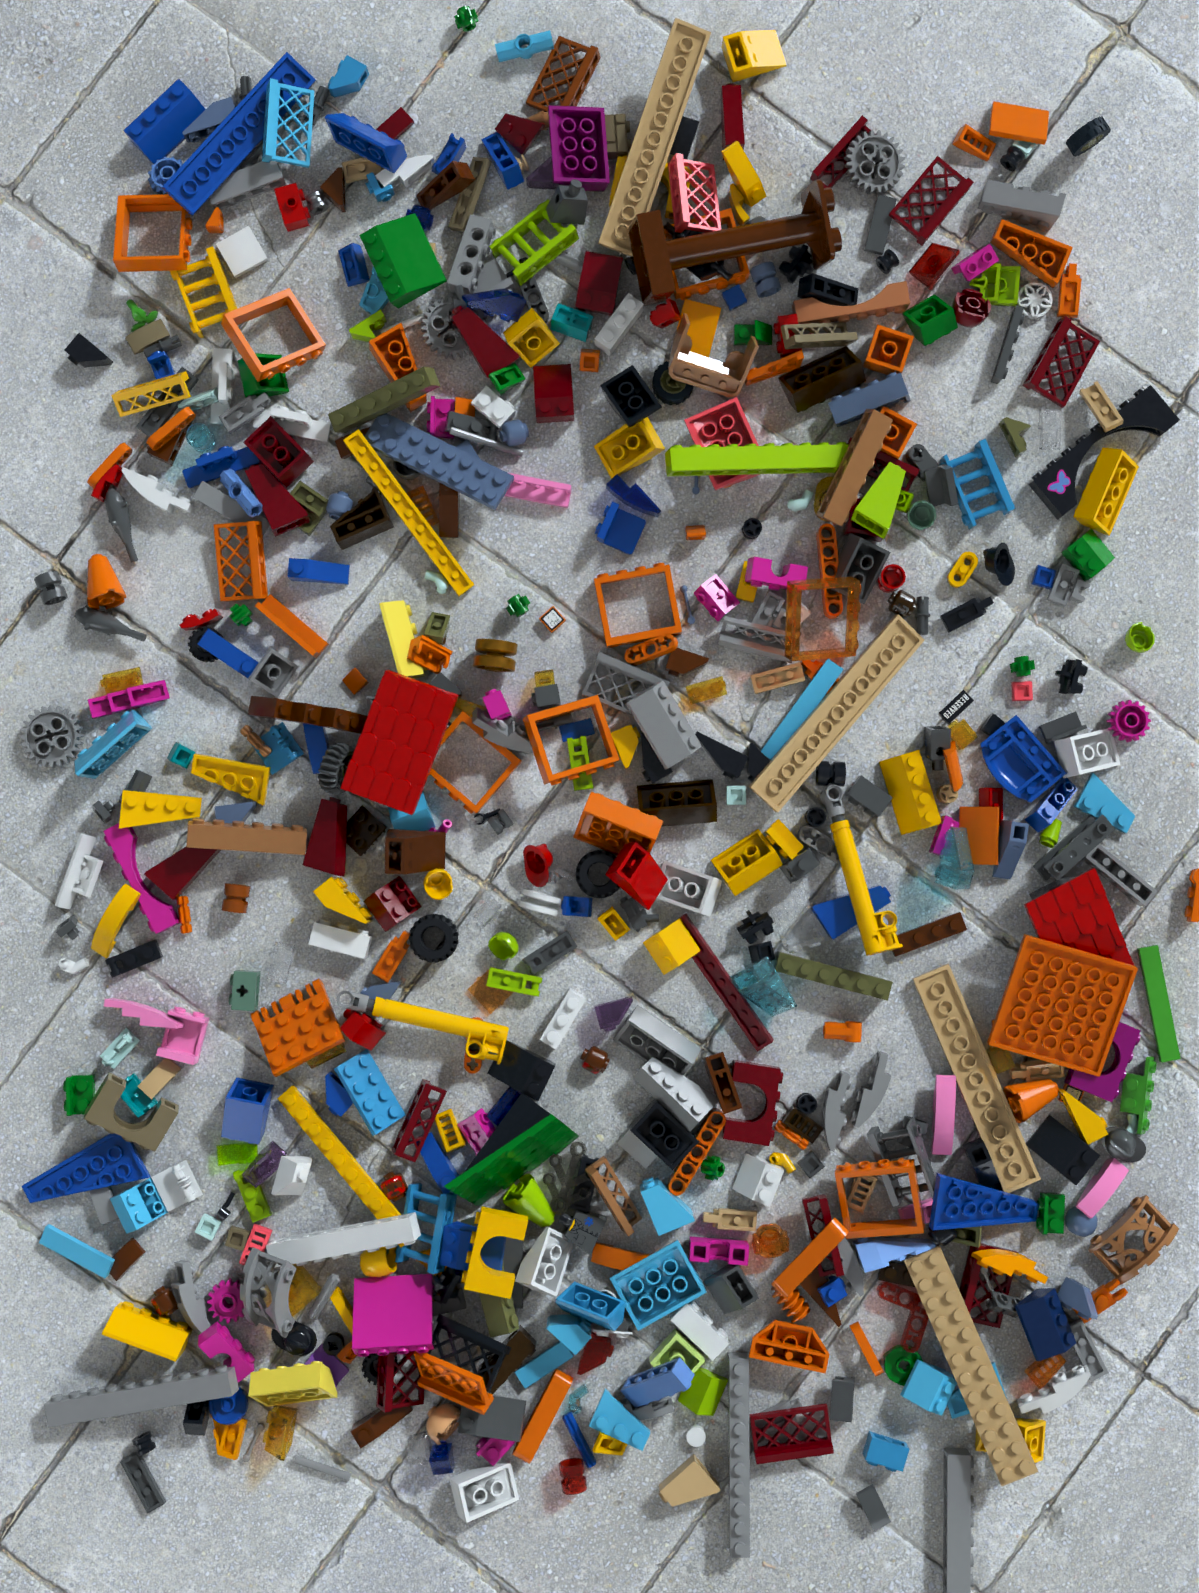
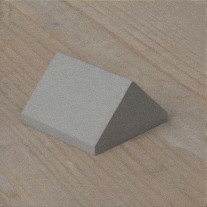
M269 647L248 679L270 694L278 697L299 666Z

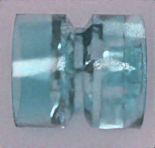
M195 423L188 427L186 440L197 452L204 454L214 450L216 437L206 425Z

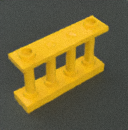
M213 246L206 248L208 256H205L206 259L187 265V270L170 271L173 280H177L192 322H189L193 333H197L200 338L204 337L202 328L221 322L225 313L238 309L220 259ZM207 266L209 268L213 267L214 273L211 277L187 286L184 285L183 275ZM213 284H219L221 289L218 292L219 294L191 303L188 293ZM221 301L222 303L226 302L227 309L224 312L200 321L197 320L194 311Z

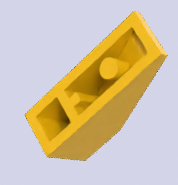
M735 141L722 150L721 153L734 185L744 197V203L752 207L764 199L766 193L760 178L740 143Z
M1059 1088L1058 1093L1082 1141L1089 1145L1108 1135L1106 1130L1108 1126L1103 1117H1099L1068 1092Z

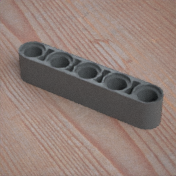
M506 1237L503 1266L505 1272L515 1274L516 1280L520 1264L523 1260V1240ZM514 1282L511 1295L514 1301V1309H523V1285Z

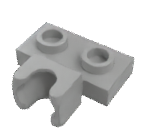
M1062 563L1059 566L1046 600L1063 607L1067 605L1068 600L1082 603L1085 597L1079 594V589L1085 590L1090 587V584L1077 579L1080 570Z
M768 591L752 623L768 627L772 626L773 628L785 631L786 626L781 623V618H786L784 613L787 610L781 608L785 599Z

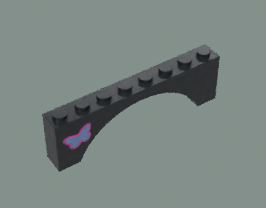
M1151 385L1146 389L1141 387L1133 394L1135 396L1133 400L1127 399L1119 405L1121 409L1118 412L1124 420L1122 425L1105 433L1101 425L1097 423L1090 429L1092 433L1089 436H1081L1075 441L1077 445L1073 449L1069 446L1061 453L1062 458L1058 461L1054 458L1046 465L1048 469L1042 473L1040 470L1031 477L1033 481L1029 486L1057 520L1077 505L1075 494L1077 471L1086 452L1095 442L1110 434L1128 430L1144 431L1161 436L1180 420Z

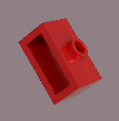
M296 183L275 188L274 191L287 231L310 226L308 219L311 218L309 209L303 205V201L306 200L303 189H299Z

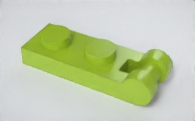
M586 735L580 736L577 739H573V737L567 738L571 769L589 764ZM582 746V751L575 752L574 747ZM581 773L579 778L573 780L574 791L593 789L591 774Z
M490 967L486 986L539 997V984H542L543 978ZM526 981L532 982L531 989L525 988Z
M253 1165L247 1166L242 1171H234L233 1177L238 1184L252 1222L254 1223L271 1216L272 1212ZM249 1177L251 1181L245 1183L244 1178Z

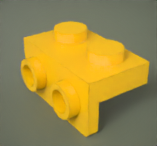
M779 819L764 831L767 834L765 838L772 845L776 844L780 848L778 852L784 859L789 858L793 860L804 847Z

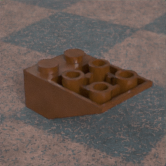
M388 829L385 837V874L405 875L432 871L436 868L445 869L446 832Z

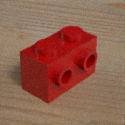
M797 313L778 316L776 323L773 324L774 334L778 337L776 349L777 353H780V358L802 350V348L785 349L781 332L782 325L798 324ZM788 330L789 338L796 335L793 331Z

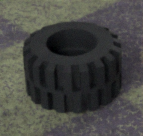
M595 850L581 858L576 867L575 876L578 886L586 895L593 898H606L618 891L620 887L611 879L605 885L598 886L593 884L588 877V871L595 863H604L610 868L616 859L614 854L604 850Z
M429 914L419 918L413 924L414 926L411 928L409 936L410 948L413 949L415 955L420 957L419 959L429 963H437L447 959L455 952L459 943V932H457V927L450 918L442 914ZM438 927L444 932L445 943L441 948L433 950L425 945L423 934L426 929Z

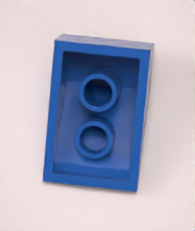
M458 1221L445 1225L439 1264L457 1270H467L469 1264L465 1263L467 1252L472 1251L473 1244L470 1243L472 1231L476 1232L477 1227ZM493 1237L482 1246L480 1251L481 1258L488 1267L502 1271L506 1237Z

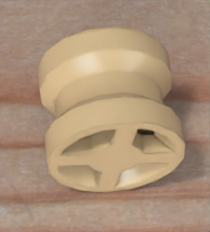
M946 784L937 789L936 796L941 803H952L957 799L958 791L954 792L950 784Z

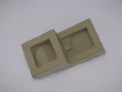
M159 319L137 329L126 336L125 339L134 355L143 352V349L159 343V340L164 341L170 338V334L163 321Z

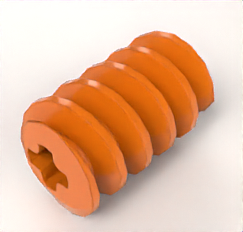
M774 1287L771 1288V1290H775L772 1297H780L777 1304L784 1303L781 1309H789L786 1316H794L791 1319L792 1323L803 1319L810 1312L809 1304L804 1302L803 1296H799L800 1292L798 1290H794L787 1298H784Z

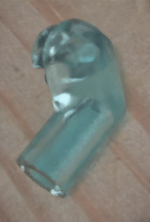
M585 1384L581 1385L569 1396L568 1408L574 1414L581 1412V1398L589 1393Z

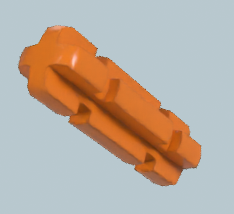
M188 896L177 897L179 922L182 924L180 930L183 934L192 932V925L189 923L191 922L190 909L187 906L189 903Z
M781 1120L775 1124L774 1129L782 1133L784 1137L797 1144L802 1150L806 1149L809 1144L808 1140L803 1137L801 1138L798 1133L788 1126L786 1127Z

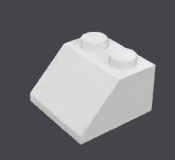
M746 1152L732 1189L751 1200L770 1207L784 1169L782 1166L772 1164L770 1161Z

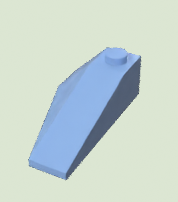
M879 1236L857 1238V1240L853 1241L859 1265L865 1273L887 1267L891 1260H905L907 1254L918 1255L937 1247L931 1239Z

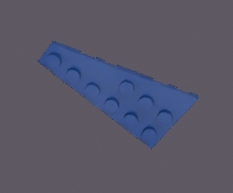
M114 1133L103 1137L22 1185V1188L29 1202L33 1203L151 1178L133 1141L127 1142L122 1136Z
M937 1173L929 1227L932 1230L1036 1222L1039 1204L1032 1199Z

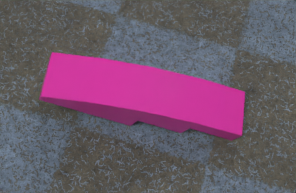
M165 680L126 688V690L109 693L105 696L88 699L87 701L92 719L157 703L170 699Z

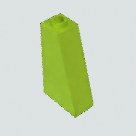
M889 462L855 508L851 520L885 539L893 519L906 471L900 466Z

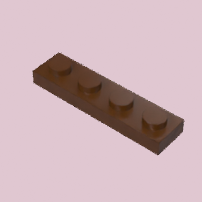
M961 912L898 934L899 944H902L903 947L892 950L893 955L896 957L966 931L967 928Z

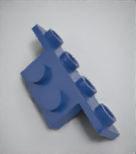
M223 446L212 454L208 452L200 455V458L195 459L197 465L184 469L182 472L188 488L199 486L202 481L207 483L220 478V474L223 471L232 469L237 472L259 464L260 460L248 447L235 451L232 446Z

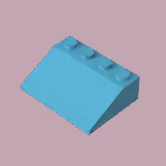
M126 711L117 724H111L103 736H98L92 741L93 745L90 748L83 749L77 755L78 758L74 761L75 774L79 777L96 779L146 735L152 727L138 711Z
M678 1240L610 1277L620 1299L626 1301L625 1308L638 1331L707 1293L701 1278Z

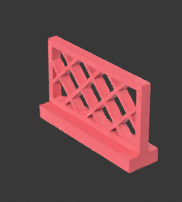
M676 153L668 163L675 232L682 233L685 229L704 233L721 230L714 164L683 159V154ZM684 166L689 167L693 173L690 175L684 169ZM701 169L709 171L708 178L700 171ZM695 174L703 181L701 185L692 178ZM686 182H689L695 188L693 192L686 186ZM706 185L711 190V194L708 195L702 186ZM697 191L705 198L702 202L694 195ZM689 198L697 205L695 209L689 205ZM706 201L713 207L712 212L704 205ZM699 208L706 214L704 219L696 212ZM692 215L699 224L690 223V216ZM709 218L715 224V227H710L706 220Z

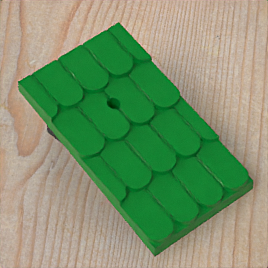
M522 1093L465 1172L444 1187L475 1206H480L501 1189L505 1190L526 1172L537 1168L553 1154L557 1155L576 1140L579 1135Z

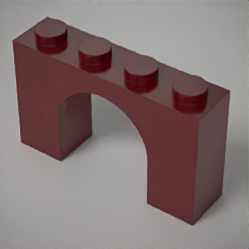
M733 1060L731 1072L733 1081L753 1084L761 1088L765 1094L766 1104L762 1113L751 1120L726 1117L722 1138L769 1146L770 1141L774 1140L775 1130H772V1125L777 1120L778 1111L775 1110V1105L780 1101L778 1086L782 1084L783 1072L777 1066Z

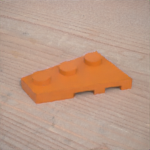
M802 350L767 363L760 368L750 369L745 385L748 386L800 368L804 359Z

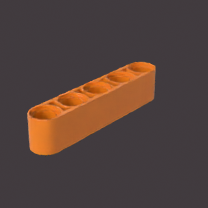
M826 523L820 526L816 533L823 612L827 618L835 619L843 611V601L841 593L836 591V594L831 595L827 592L828 586H834L839 560L836 530L833 525ZM824 529L828 530L830 537H823L821 531ZM823 549H830L832 551V556H825L823 553ZM831 567L834 570V575H827L825 568ZM829 605H835L838 612L836 614L830 613Z
M714 1108L710 1110L695 1134L696 1139L699 1141L695 1147L702 1149L701 1154L694 1156L691 1154V1150L671 1174L668 1180V1188L673 1195L678 1196L685 1192L725 1125L726 1117L720 1109ZM720 1114L722 1119L720 1122L714 1123L711 1121L712 1116ZM704 1131L712 1133L709 1139L705 1140L701 1137ZM685 1164L692 1166L691 1171L688 1173L681 1170ZM674 1181H680L682 1183V1186L679 1189H673L671 1187Z
M834 1217L777 1276L771 1285L784 1298H787L845 1238L849 1231Z
M555 1369L521 1434V1441L516 1443L512 1455L529 1464L531 1463L572 1384L573 1377Z

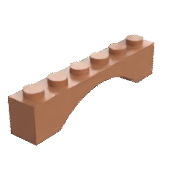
M903 281L887 284L875 297L857 305H829L811 297L794 300L792 311L793 314L797 313L798 324L848 322L850 319L855 318L857 320H864L872 315L881 317L889 312H894L895 314L903 313L910 305L907 282Z

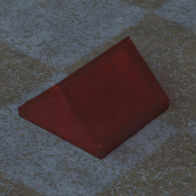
M931 243L909 270V273L929 290H932L955 262L960 251Z

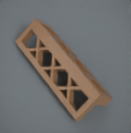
M603 1156L587 1167L585 1171L620 1229L629 1237L634 1233L632 1226L639 1222L642 1217L606 1157ZM603 1163L606 1167L604 1176L600 1175L598 1170H596ZM607 1180L615 1182L614 1191L608 1189L606 1185ZM617 1195L624 1196L623 1206L617 1204ZM626 1210L633 1211L635 1217L628 1221L625 1217Z

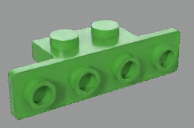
M1151 1056L1146 1057L1144 1075L1126 1073L1122 1087L1120 1111L1139 1115L1137 1134L1140 1135L1145 1134L1150 1125L1147 1115L1152 1107V1100H1149L1150 1092H1153L1154 1089L1152 1073L1156 1071V1062H1154V1057Z

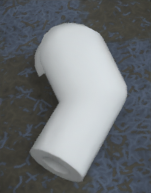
M62 958L59 960L58 966L64 972L76 974L88 967L89 962L86 958L77 962Z

